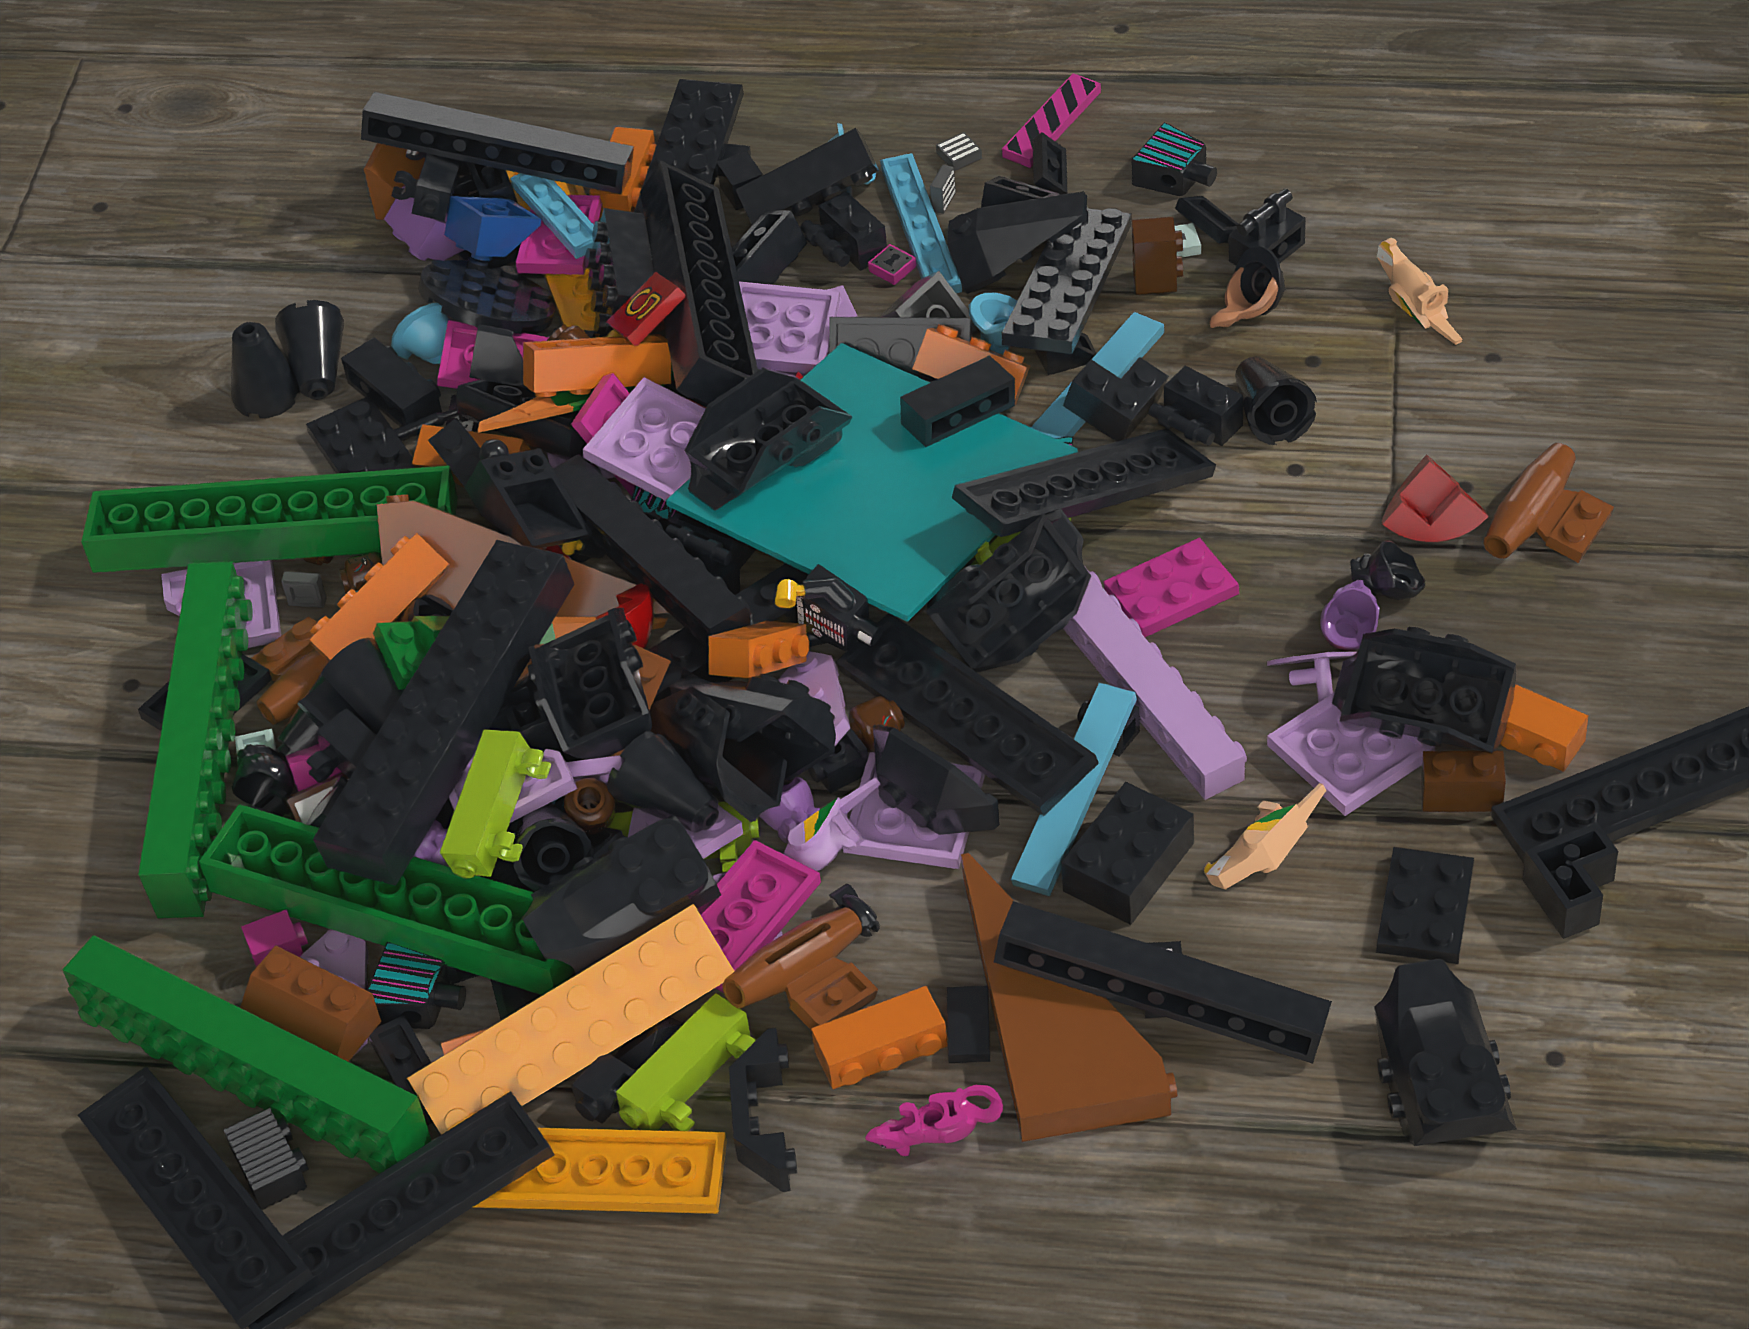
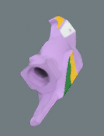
M875 777L842 799L837 797L791 829L784 855L818 872L828 866L842 849L852 850L857 848V845L863 842L864 839L847 818V813L881 785L879 780Z

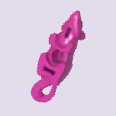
M977 1084L964 1090L958 1088L956 1092L932 1094L929 1097V1104L919 1109L914 1103L906 1102L901 1104L899 1112L903 1117L900 1120L890 1119L870 1130L865 1139L886 1149H896L901 1156H908L910 1146L957 1142L970 1135L978 1122L990 1123L996 1121L1003 1111L1002 1099L992 1087ZM977 1095L984 1096L991 1104L989 1108L982 1109L970 1103L966 1098Z

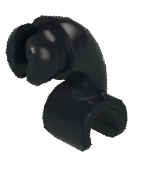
M846 883L829 894L830 898L834 899L838 904L836 910L847 907L856 913L862 925L860 935L864 937L872 936L869 928L875 932L879 931L880 924L876 920L877 915L868 904L858 897L851 885Z

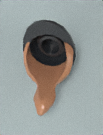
M1253 246L1244 251L1227 285L1224 296L1227 307L1219 310L1211 317V328L1219 326L1229 327L1240 319L1267 315L1278 306L1286 287L1279 260L1270 249L1264 246Z

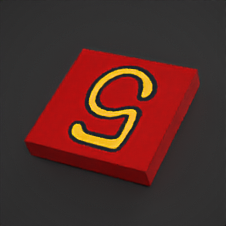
M655 272L606 323L631 344L638 346L686 295L678 286Z

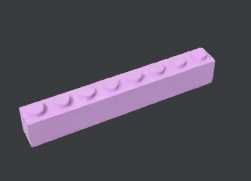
M1093 571L1089 572L1091 579L1079 610L1063 628L1110 686L1135 692L1137 698L1135 705L1139 707L1141 724L1204 800L1244 781L1247 756L1241 744L1237 741L1233 742L1229 738L1221 721L1216 716L1212 717L1204 708L1200 696L1195 691L1191 692L1183 683L1178 670L1173 666L1169 667L1163 660L1157 645L1146 640L1138 623L1133 618L1129 619L1124 614L1117 598L1114 595H1108L1102 588L1098 576Z

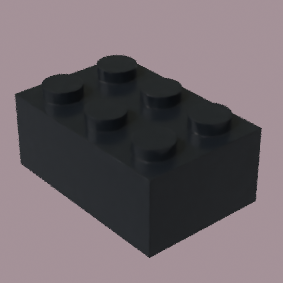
M1125 781L1061 862L1063 892L1132 925L1194 844V814Z

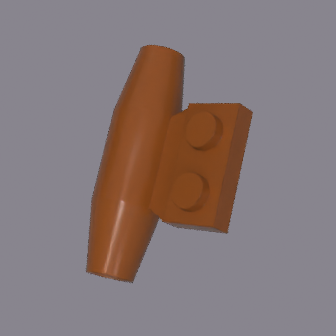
M1554 443L1524 469L1499 504L1484 538V547L1491 555L1501 559L1507 558L1530 536L1537 532L1546 542L1545 546L1577 563L1580 562L1610 518L1614 506L1583 490H1580V492L1564 490L1576 461L1575 453L1570 447L1562 443Z
M309 616L296 623L289 631L274 642L267 644L263 650L251 658L269 669L271 678L275 681L256 701L262 715L273 725L294 714L299 707L298 702L307 695L322 670L329 663L310 644V639L314 636L310 630L317 621Z
M844 907L801 923L755 951L735 972L729 975L722 984L725 997L734 1007L743 1008L785 991L790 1004L789 1008L810 1030L813 1027L857 1011L875 999L878 988L852 962L846 963L836 957L861 934L862 925L860 919L853 910Z

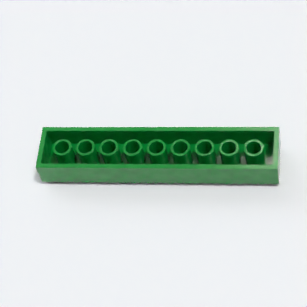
M450 466L93 491L81 542L93 573L186 567L188 563L229 561L239 563L365 554L369 552L381 553L377 504L387 503L386 496L409 495V501L421 502L455 516L458 496Z
M233 561L188 563L138 873L157 918L204 917L206 901H211L212 892L209 891L199 861L222 829L219 809L220 804H225L226 802L224 775L229 773L231 769V756L228 747L229 742L235 740L233 713L238 711L240 707V696L237 686L238 681H242L244 678V664L241 655L242 651H247L248 649L246 624L252 621L253 617L252 602L250 599L245 598L244 580L242 576L237 575Z
M239 804L199 861L210 892L277 913L287 909L290 917L383 946L390 942L442 959L447 966L540 995H544L570 979L574 972L573 967L569 964L555 959L544 958L521 917L531 906L533 901L531 894L533 892L476 875L472 878H464L453 873L450 867L414 856L396 886L327 868L313 841L319 828Z
M95 935L87 941L62 969L69 985L68 991L74 997L79 1008L78 1014L88 1025L92 1027L99 1025L109 1030L115 1038L123 1043H128L129 1041L135 1043L152 1058L159 1059L162 1057L172 1062L182 1073L186 1075L193 1073L203 1078L208 1085L217 1091L222 1092L224 1089L229 1091L250 1108H255L256 1106L264 1110L270 1108L275 1120L284 1117L287 1124L291 1123L301 1128L311 1139L315 1141L323 1139L334 1145L344 1156L348 1158L356 1156L368 1162L370 1167L379 1174L432 1141L418 1096Z

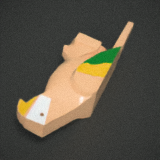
M1394 238L1381 242L1378 247L1377 258L1391 281V286L1388 290L1392 301L1425 329L1432 327L1453 344L1461 343L1462 338L1446 320L1448 315L1444 305L1447 304L1448 288L1444 284L1436 286L1426 272H1423L1400 251Z
M1319 783L1298 804L1282 808L1278 803L1263 800L1258 806L1260 814L1256 816V822L1248 826L1233 847L1213 864H1210V862L1206 864L1204 873L1213 886L1226 890L1255 872L1269 873L1276 870L1308 828L1306 820L1326 792L1324 785Z

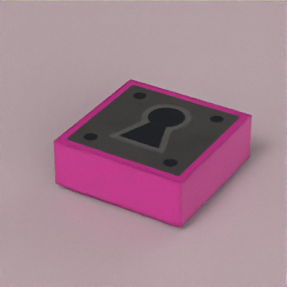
M891 244L868 262L869 272L893 285L897 284L917 266L916 257Z

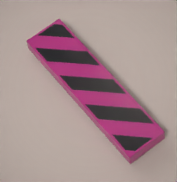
M1072 73L1002 148V157L1031 168L1033 166V139L1043 132L1056 141L1101 93V83Z

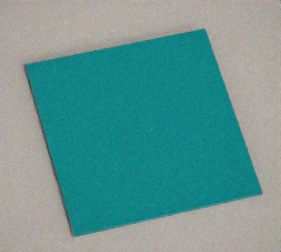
M841 343L800 379L852 416L850 423L842 428V438L836 445L804 466H786L716 511L689 492L690 479L666 499V505L807 574H810L819 564L865 595L869 604L908 622L942 586L950 581L978 553V549L986 541L989 542L996 535L985 524L966 512L965 508L952 499L954 486L1078 452V449L999 413L925 447L901 425L900 397L930 382Z

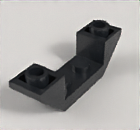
M768 1028L729 1067L733 1139L737 1159L740 1163L780 1191L787 1192L791 1191L789 1174H797L795 1148L787 1149L784 1132L761 1135L759 1117H752L751 1107L759 1106L757 1088L782 1086V1069L789 1068L787 1043L779 1044L777 1029Z

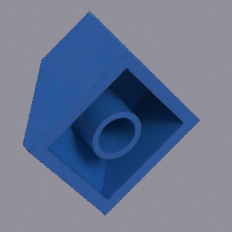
M451 196L444 235L454 241L456 247L472 253V258L490 261L492 257H506L541 225L542 219L511 199Z

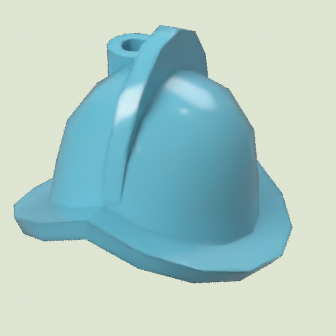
M983 293L974 297L968 305L969 316L980 331V339L992 344L990 350L1003 355L1004 350H1008L1010 346L1002 345V331L1017 300L1000 293Z
M431 303L419 307L398 324L391 341V347L398 356L408 360L411 354H414L424 361L440 364L447 323L450 320L447 315L441 313L442 306L440 304Z

